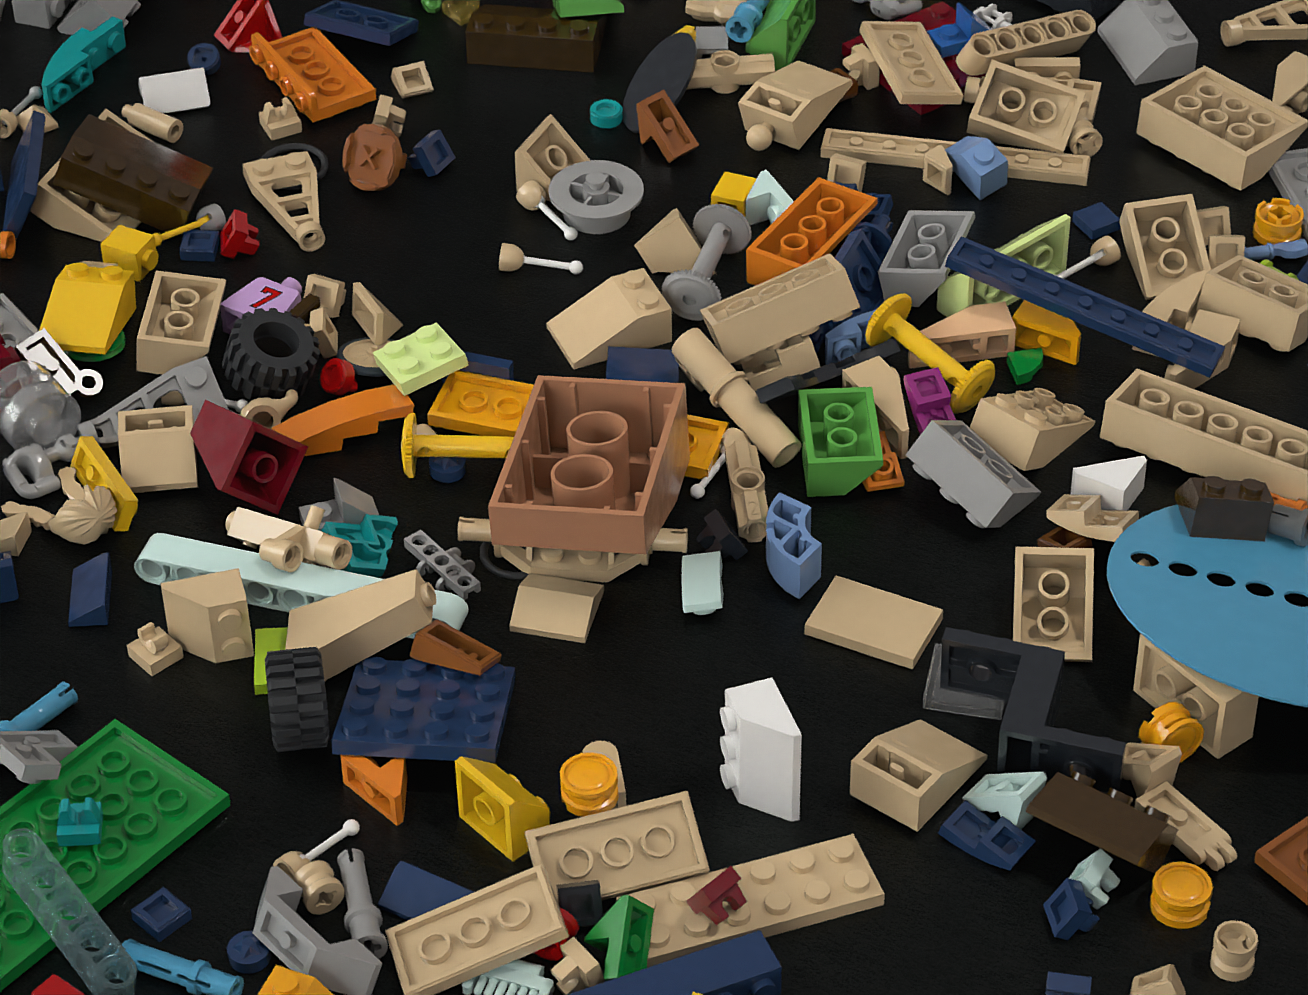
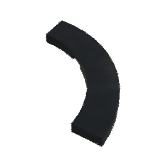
M890 339L835 364L831 363L803 375L798 374L784 377L757 389L756 394L761 404L781 400L798 394L799 390L812 389L841 378L842 370L877 356L885 360L901 353L896 339Z

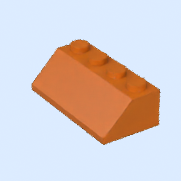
M818 177L746 249L747 283L756 286L829 254L878 204V198Z

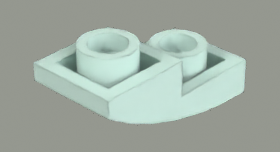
M720 551L682 556V604L684 613L694 612L696 615H706L722 608L724 593L721 581L722 559Z

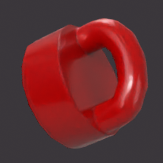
M339 358L330 359L321 372L322 388L328 393L339 396L347 392L357 391L358 383L355 379L353 365L349 361Z

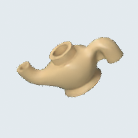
M291 389L281 399L257 398L247 403L242 408L240 415L271 429L280 424L285 414L297 403L298 393Z

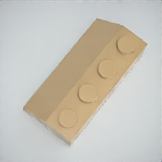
M829 253L705 307L700 312L718 350L730 364L739 365L748 362L754 357V353L765 348L767 350H775L787 343L786 339L798 334L806 336L816 332L820 328V324L830 320L833 322L844 320L853 314L852 310L859 308L860 305L845 268Z

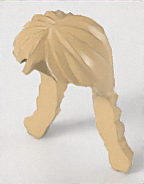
M65 467L59 470L58 475L61 480L62 489L69 500H66L56 515L35 506L19 505L12 501H8L1 506L2 512L7 517L28 512L30 523H33L36 527L43 526L45 530H51V532L70 542L84 545L96 541L101 534H106L108 529L113 527L115 521L114 514L117 512L110 490L99 485L94 488V491L88 485H84L83 489L81 484L75 481L76 469L74 467Z

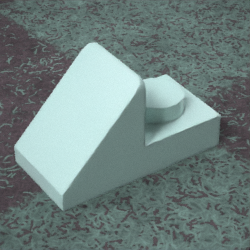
M767 170L760 172L746 198V220L750 225L768 219L772 224L794 202Z
M1044 772L986 774L962 799L963 801H968L979 811L999 812L1001 817L1004 816L1019 829H1022L1034 817L1025 811L1029 803L1045 787L1047 777Z

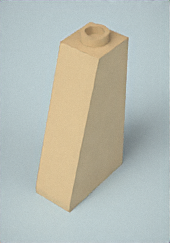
M417 569L289 610L285 650L316 646L322 655L325 681L431 624L433 605H436L437 602L434 588L429 582L425 583Z

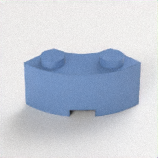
M779 492L770 504L766 517V562L775 581L787 593L800 599L821 578L822 543L811 536V507Z

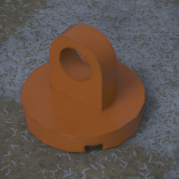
M363 124L346 139L343 148L342 164L345 172L349 173V177L352 179L350 181L354 186L364 191H381L391 186L398 177L400 169L405 168L407 154L402 153L399 139L391 129L381 124Z

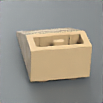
M1035 388L1032 391H1016L1013 394H997L993 397L981 398L970 429L1007 462L1023 471L1046 466L1094 426L1095 421L1085 416V411L1082 408L1073 404H1063L1054 399V393L1043 388Z
M920 719L874 737L851 760L850 795L918 832L987 760V755Z

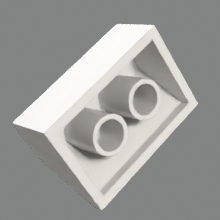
M773 678L725 689V707L720 709L721 721L725 729V736L720 737L721 750L725 758V764L720 765V773L725 788H732L740 804L791 822L799 820L802 734Z

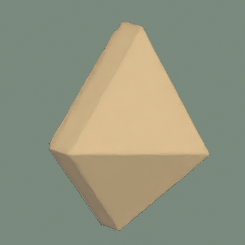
M32 105L16 116L18 126L23 132L33 111L45 114L44 133L58 128V123L44 107Z

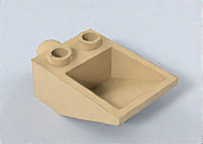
M796 61L757 80L738 102L744 128L747 131L746 141L748 145L754 150L762 151L767 149L773 140L799 150L853 85L852 79L801 61Z

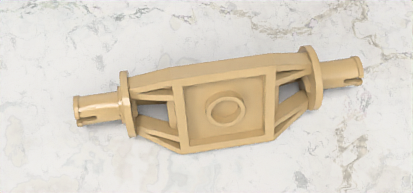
M460 516L458 521V541L492 542L489 519L464 518ZM661 528L646 555L619 553L616 555L613 552L526 547L525 550L519 546H492H494L495 557H504L527 574L533 573L576 581L609 582L640 563L641 565H648L649 555L652 554L653 550L687 553L688 528Z

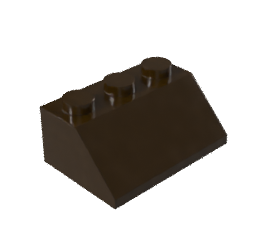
M1074 770L1070 777L1057 772L1029 803L1025 811L1026 813L1154 874L1161 868L1179 830L1167 823L1170 815L1149 805L1142 812L1130 806L1133 800L1132 797L1113 788L1109 789L1107 795L1093 789L1096 783L1095 780Z

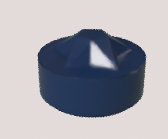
M209 43L195 45L187 56L190 69L204 67L205 76L214 74L221 65V58L217 48Z
M430 457L429 471L431 477L443 483H452L460 480L466 474V458Z
M253 931L238 933L229 941L227 946L231 967L241 973L259 972L271 960V950L253 934Z

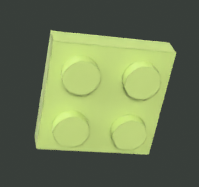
M437 322L432 325L423 326L415 333L400 340L391 341L383 348L373 352L376 364L404 396L469 365L466 354Z

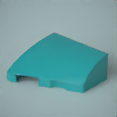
M365 514L360 525L326 521L321 532L348 540L351 543L352 557L349 564L342 571L379 578L386 570L387 554L391 549L393 543L391 538L398 521L396 517Z

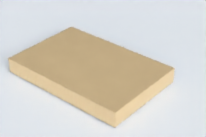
M835 576L805 623L804 634L913 669L941 623L943 609Z

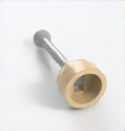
M37 86L32 87L29 95L11 112L7 109L0 110V138H7L16 130L18 125L16 115L33 99H39L42 96L41 88Z

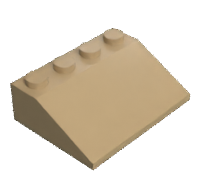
M1203 66L1142 99L1136 134L1149 140L1152 144L1175 154L1177 158L1195 165L1203 172L1226 182L1230 187L1241 191L1261 179L1308 127V120L1218 72Z
M105 109L98 117L150 140L108 109ZM60 159L38 182L37 196L30 209L33 214L53 228L100 242L118 225L136 229L141 221L54 185L53 182Z

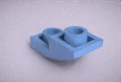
M876 310L853 317L826 334V365L835 364L861 352V349L871 347L865 340V330Z

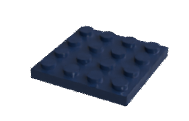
M381 657L364 659L356 664L332 737V754L455 761L463 756L495 763L515 683V667L503 666L497 663L483 674L476 675L416 659L406 661L385 660Z

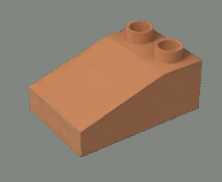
M538 375L488 505L492 545L646 555L678 499L690 459L685 383Z

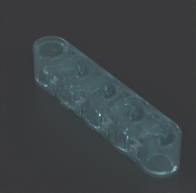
M19 828L9 832L3 840L2 872L93 995H135L137 966L134 960L48 847L32 830ZM25 854V855H27L28 857L19 858V857H16L15 855ZM49 885L52 887L48 889H42L37 886ZM63 916H72V917H75L76 919H73V920H65V919H62L61 917H63ZM95 947L100 950L96 952H90L85 950V948ZM120 979L124 982L120 984H114L109 982L108 980Z

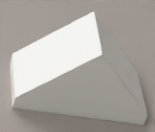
M1145 456L1073 468L1071 495H1101V510L1127 511L1144 488L1147 459Z

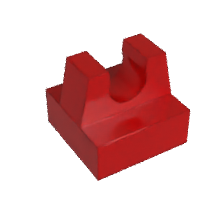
M236 209L232 212L220 233L221 255L234 259L238 252L250 255L255 254L259 247V241L255 240L258 228L248 224L247 213Z

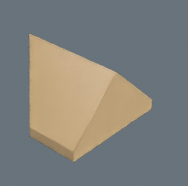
M677 208L665 216L634 245L652 274L656 272L674 273V271H681V269L692 271L702 249L696 236Z

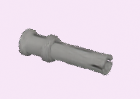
M347 849L341 852L337 859L348 908L344 916V926L346 931L351 934L352 939L356 938L379 959L384 956L388 948L386 937L380 932L383 920L382 915L372 902L363 852L358 849H352L354 862H350Z

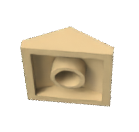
M529 573L518 587L509 625L510 631L585 643L604 592V585Z

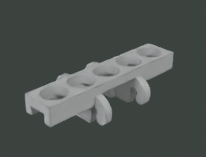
M422 530L404 538L405 548L420 560L416 567L419 574L423 576L426 573V567L430 574L436 571L442 576L436 583V590L444 591L445 585L449 591L453 590L463 600L467 599L468 593L473 590L476 593L481 591L480 582L471 575L475 569V563L472 560L464 561L461 559V551L457 547L444 551ZM418 540L422 545H415L413 542ZM429 550L432 554L426 555L424 552ZM464 581L468 586H461Z

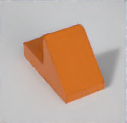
M340 755L343 783L396 826L401 824L404 820L407 791L406 758H393L382 767H379L378 763L371 757Z

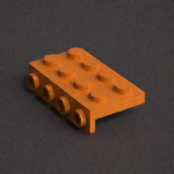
M312 27L269 43L260 33L251 35L252 46L249 47V52L253 62L256 65L259 64L265 70L267 77L270 80H274L279 85L282 93L285 96H289L300 112H304L312 122L330 118L335 114L376 100V89L317 28Z

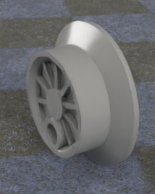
M603 160L584 161L570 165L559 171L549 184V198L552 204L563 213L566 223L577 231L588 234L609 233L624 226L630 218L631 211L638 206L644 194L643 182L635 171L622 164Z

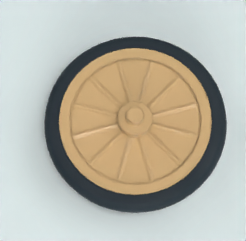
M370 337L355 339L341 346L336 358L349 361L357 375L371 377L386 376L376 364L373 352L383 348L387 343L396 340L387 339L383 344L375 345Z

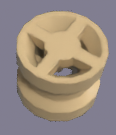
M1077 117L1067 146L1070 147L1074 155L1091 157L1099 151L1103 140L1101 134L1093 128V125L1087 118Z
M317 860L301 867L293 877V881L303 889L301 894L303 903L312 914L320 915L336 908L344 898L345 890L338 879L334 878L332 868L325 861Z

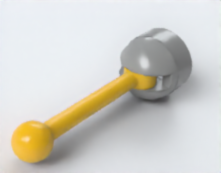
M213 203L199 210L196 221L162 234L153 233L152 235L155 237L157 247L166 239L198 227L201 230H222L226 224V218L221 207Z

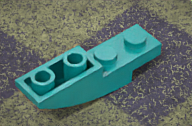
M112 16L93 31L80 28L56 51L46 67L42 80V91L47 112L52 113L93 83L92 71L126 47L121 19Z

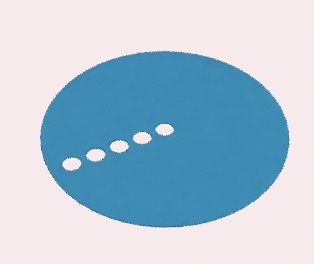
M1178 505L1152 512L1138 519L1123 531L1111 548L1107 562V579L1116 604L1127 620L1144 637L1175 660L1220 683L1267 699L1308 707V607L1295 606L1284 598L1286 594L1290 593L1302 594L1308 597V545L1306 547L1296 545L1294 540L1270 534L1268 531L1265 542L1190 537ZM1137 553L1148 554L1155 557L1159 564L1155 566H1142L1135 563L1131 556ZM1174 563L1186 564L1193 567L1197 574L1194 576H1180L1173 573L1169 566ZM1212 573L1225 574L1234 579L1235 584L1228 587L1219 586L1210 582L1207 576ZM1251 583L1263 584L1270 587L1274 594L1268 597L1257 596L1250 593L1245 586Z

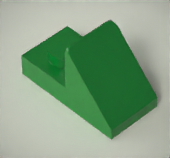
M630 895L621 896L584 938V942L607 953L604 980L606 981L647 968L655 909Z

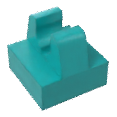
M90 797L85 798V803L70 804L69 799L61 800L57 825L59 846L101 844L103 821L101 802H95Z

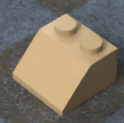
M239 568L161 583L168 635L182 646V650L215 664L254 656L247 598Z

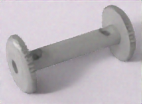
M712 204L703 207L697 212L693 220V231L697 235L698 241H701V244L704 245L692 271L686 269L685 271L682 269L681 271H674L663 282V297L672 311L685 319L704 320L700 310L722 301L721 293H719L720 290L715 286L716 283L710 280L719 259L725 253L727 255L739 253L750 242V224L743 214L727 205Z

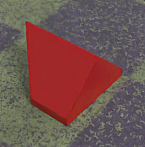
M237 0L214 34L232 52H249V47L252 46L251 35L255 33H260L268 43L283 38L269 0Z

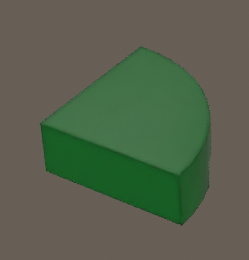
M1042 347L1007 353V365L1017 385L1032 380L1033 375L1042 368Z

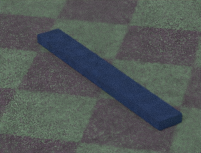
M962 236L946 260L945 267L1206 377L1210 378L1223 356L1225 350L1223 345Z

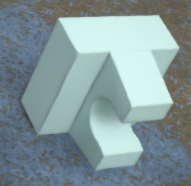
M1101 848L1080 862L1069 877L1081 882L1085 895L1092 899L1094 903L1092 907L1095 909L1105 905L1110 898L1101 890V887L1108 893L1117 887L1120 882L1118 877L1109 868L1113 859Z

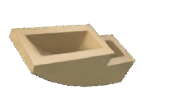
M1199 271L1171 285L1156 296L1142 312L1185 329L1186 323L1193 322L1198 312L1196 308L1205 275L1208 271ZM1135 346L1132 347V350L1154 355Z

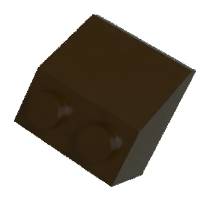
M1216 476L1205 478L1191 477L1176 490L1175 500L1190 537L1265 542L1274 505L1266 482L1250 478L1237 481L1224 480Z

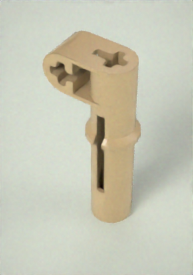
M692 328L683 333L673 344L672 354L691 383L700 392L706 390L710 394L712 405L714 407H721L773 467H781L791 461L799 452L801 442L766 403H760L756 392L747 383V375L743 371H736L699 328Z

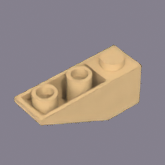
M1294 51L1277 66L1273 102L1297 115L1300 112H1305L1308 108V56Z
M1199 309L1194 321L1187 322L1184 330L1225 346L1223 356L1210 378L1173 363L1174 366L1168 365L1164 378L1195 389L1227 369L1237 347L1241 319Z

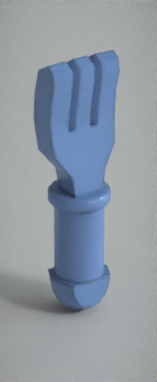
M1305 239L1278 244L1267 243V245L1245 247L1244 257L1253 261L1261 259L1272 260L1274 256L1299 258L1308 255V244Z

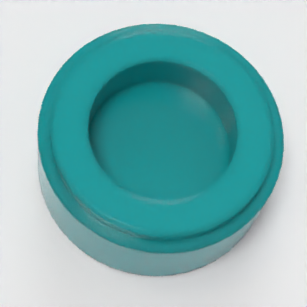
M599 100L590 107V121L599 128H613L618 126L623 120V108L621 104L614 100Z

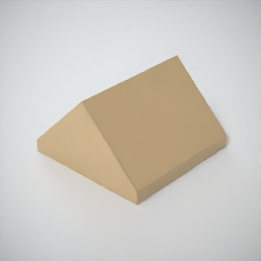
M551 114L543 120L515 152L517 191L524 183L534 180L544 189L546 200L551 201L549 198V184L559 171L579 162L590 161Z

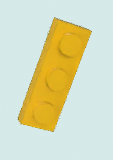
M80 436L70 467L76 469V477L83 487L88 485L94 491V488L99 485L110 490L115 501V507L117 508L112 528L114 531H128L132 518L137 512L139 500L93 436Z

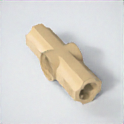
M721 50L713 53L711 58L697 59L695 70L687 89L712 88V90L718 93H732L739 88V85L754 84L757 80L775 72L773 54L738 56L733 51Z
M748 440L734 441L730 447L725 448V460L731 489V507L735 511L739 537L747 539L748 542H760L766 536V517L768 513L765 495V475L760 468L757 446L751 445Z

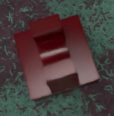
M729 866L690 897L686 903L696 915L701 911L718 926L729 917V914L722 906L723 901L727 902L734 911L747 902L737 884L742 878L732 866Z

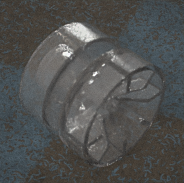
M19 361L0 371V433L3 434L4 438L15 450L30 446L32 443H38L45 450L53 447L62 435L71 433L74 436L76 434L77 425L80 424L81 420L80 407L77 401L43 365L35 361Z

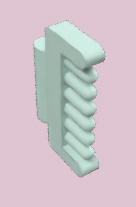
M517 959L463 982L462 989L464 995H471L472 992L475 995H480L488 982L483 995H492L497 985L498 987L494 995H504L506 988L508 990L505 995H515L516 991H518L517 995H526L527 993L528 995H552L554 992V982L552 979L543 977L544 966Z

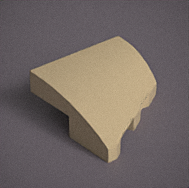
M795 335L786 339L787 343L775 350H767L765 348L754 353V357L751 360L741 364L751 388L757 391V389L784 377L801 375L820 368L809 335Z

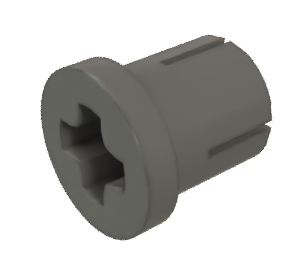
M1275 504L1269 521L1268 533L1292 539L1296 545L1306 547L1308 545V508L1302 511Z

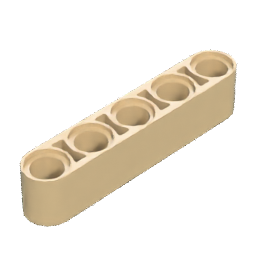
M1075 10L974 34L956 57V62L965 74L977 76L987 73L991 60L1014 67V58H1047L1078 51L1094 32L1096 23L1087 12Z

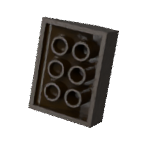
M484 4L471 13L466 28L467 64L594 73L608 14L560 17L556 9Z
M89 114L73 134L64 150L53 184L159 230L168 232L188 223L211 176L213 167Z

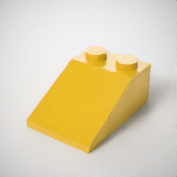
M85 263L66 265L55 279L39 331L45 328L63 351L106 354L136 310L134 271L122 270L118 266H106L104 268L88 267Z

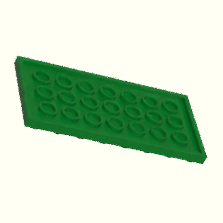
M114 719L59 761L62 765L58 779L41 780L38 784H30L0 807V992L230 806L229 794ZM90 797L95 802H101L103 810L101 844L59 846L57 825L61 800L69 799L70 804L85 803V798Z

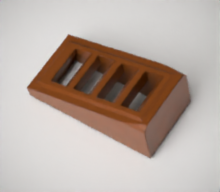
M438 619L415 634L410 652V657L416 660L476 675L483 674L497 664L502 656L496 650Z

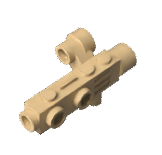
M313 505L310 506L304 526L241 507H237L236 511L231 512L226 519L225 525L228 536L242 541L243 545L253 549H257V546H259L260 558L271 562L275 568L283 571L294 572L299 568L301 562L342 570L349 564L352 557V545L348 540L318 531L325 510Z

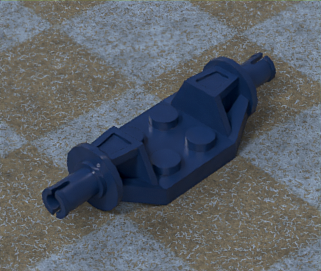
M886 214L874 215L871 223H858L847 235V239L835 256V259L847 272L860 307L852 310L853 314L850 317L837 322L827 321L820 324V328L816 332L809 334L816 353L819 351L821 344H825V337L829 331L853 317L876 310L884 302L878 271L893 243L888 234L893 228V222H889L891 218Z

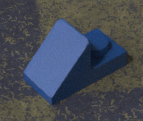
M958 2L956 7V23L927 30V33L940 56L944 58L959 54L974 34L991 30V28L981 18Z

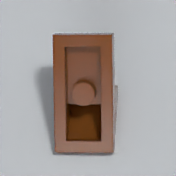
M664 89L636 105L642 145L654 139L669 163L699 146Z

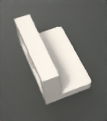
M204 67L139 78L140 95L143 98L144 105L161 113L169 114L210 106Z

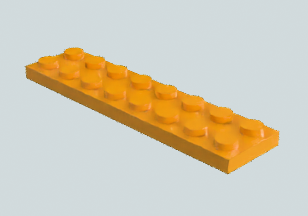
M458 370L448 375L427 414L428 425L480 436L514 437L534 385ZM687 415L690 459L685 476L703 479L708 477L712 466L718 459L722 436L729 429V422Z

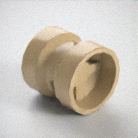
M1233 920L1224 922L1217 927L1214 934V948L1211 953L1210 966L1219 978L1237 982L1245 980L1251 975L1255 962L1254 954L1258 944V935L1255 929L1249 924Z

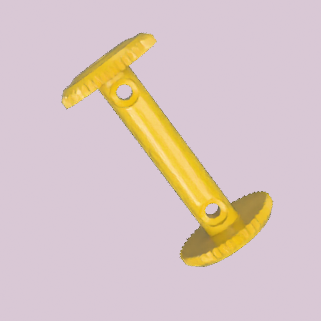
M901 293L889 297L876 309L866 326L865 340L867 344L874 347L893 336L931 369L938 367L943 378L955 386L949 404L953 413H963L970 410L984 397L992 385L995 377L994 364L990 360H982V362L974 365L969 371L966 370L948 353L913 325L905 321L912 307V300L909 295Z
M410 413L405 417L402 430L401 451L403 471L409 478H414L416 457L506 458L514 437L417 435L415 413Z

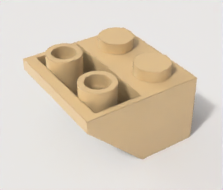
M192 405L118 411L121 476L133 493L198 487L197 447L190 435L195 423Z

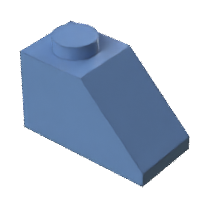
M967 136L945 149L953 166L952 170L979 200L1007 184L1008 160L988 138Z

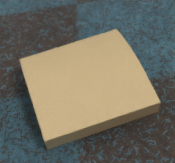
M1064 494L1047 509V518L1057 525L1082 536L1115 542L1126 528L1139 519V511L1101 510V495Z

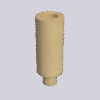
M136 103L133 106L126 104L122 108V116L126 117L129 125L171 143L176 142L182 135L183 123L176 118L140 103Z

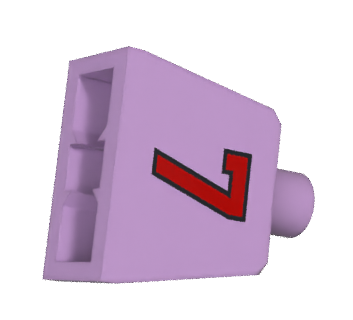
M263 277L255 279L221 303L223 332L231 334L238 318L241 319L242 315L248 311L254 314V310L258 308H263L265 311H269V308H277L278 312H289L301 301V284L292 277L286 278L281 284Z

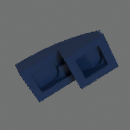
M966 800L942 824L938 832L939 835L970 855L1010 871L1036 842L1004 816L995 823Z

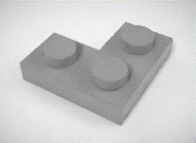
M59 730L0 731V763L9 768L18 780L29 784H38L41 780L58 779L62 765L59 761L78 748Z

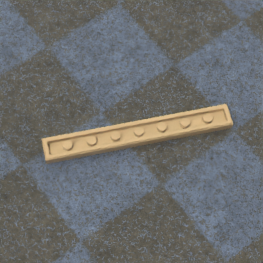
M828 128L825 131L821 146V157L831 158L832 155L837 153L869 163L924 168V153L937 145H942L944 149H947L957 142ZM996 146L1008 160V178L1087 185L1090 156Z

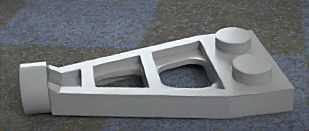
M205 356L170 369L97 418L78 424L77 430L79 436H93L101 448L118 447V411H130L136 408L153 409L155 402L171 391L181 393L186 406L192 405L194 422L205 399L226 409L228 407L208 358ZM97 429L103 432V437L98 438Z

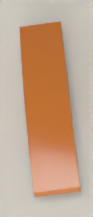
M393 384L364 390L329 401L295 415L271 429L309 446L305 456L342 450L344 438L377 433L379 421L406 417L408 414L413 413L414 403L408 395L404 396Z

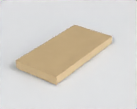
M864 21L861 23L859 32L900 104H961L963 93L921 22Z
M688 791L525 831L533 867L543 864L557 902L556 885L599 880L601 900H606L709 873V866Z
M543 864L385 930L404 995H435L569 937L550 879Z

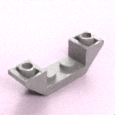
M278 866L271 867L259 902L253 934L291 970L315 977L328 990L345 995H371L382 962L356 938L334 944H329L296 913L303 889Z

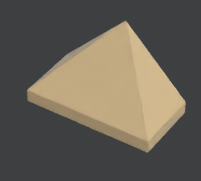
M360 282L353 283L352 315L373 343L381 345L400 329L403 324Z

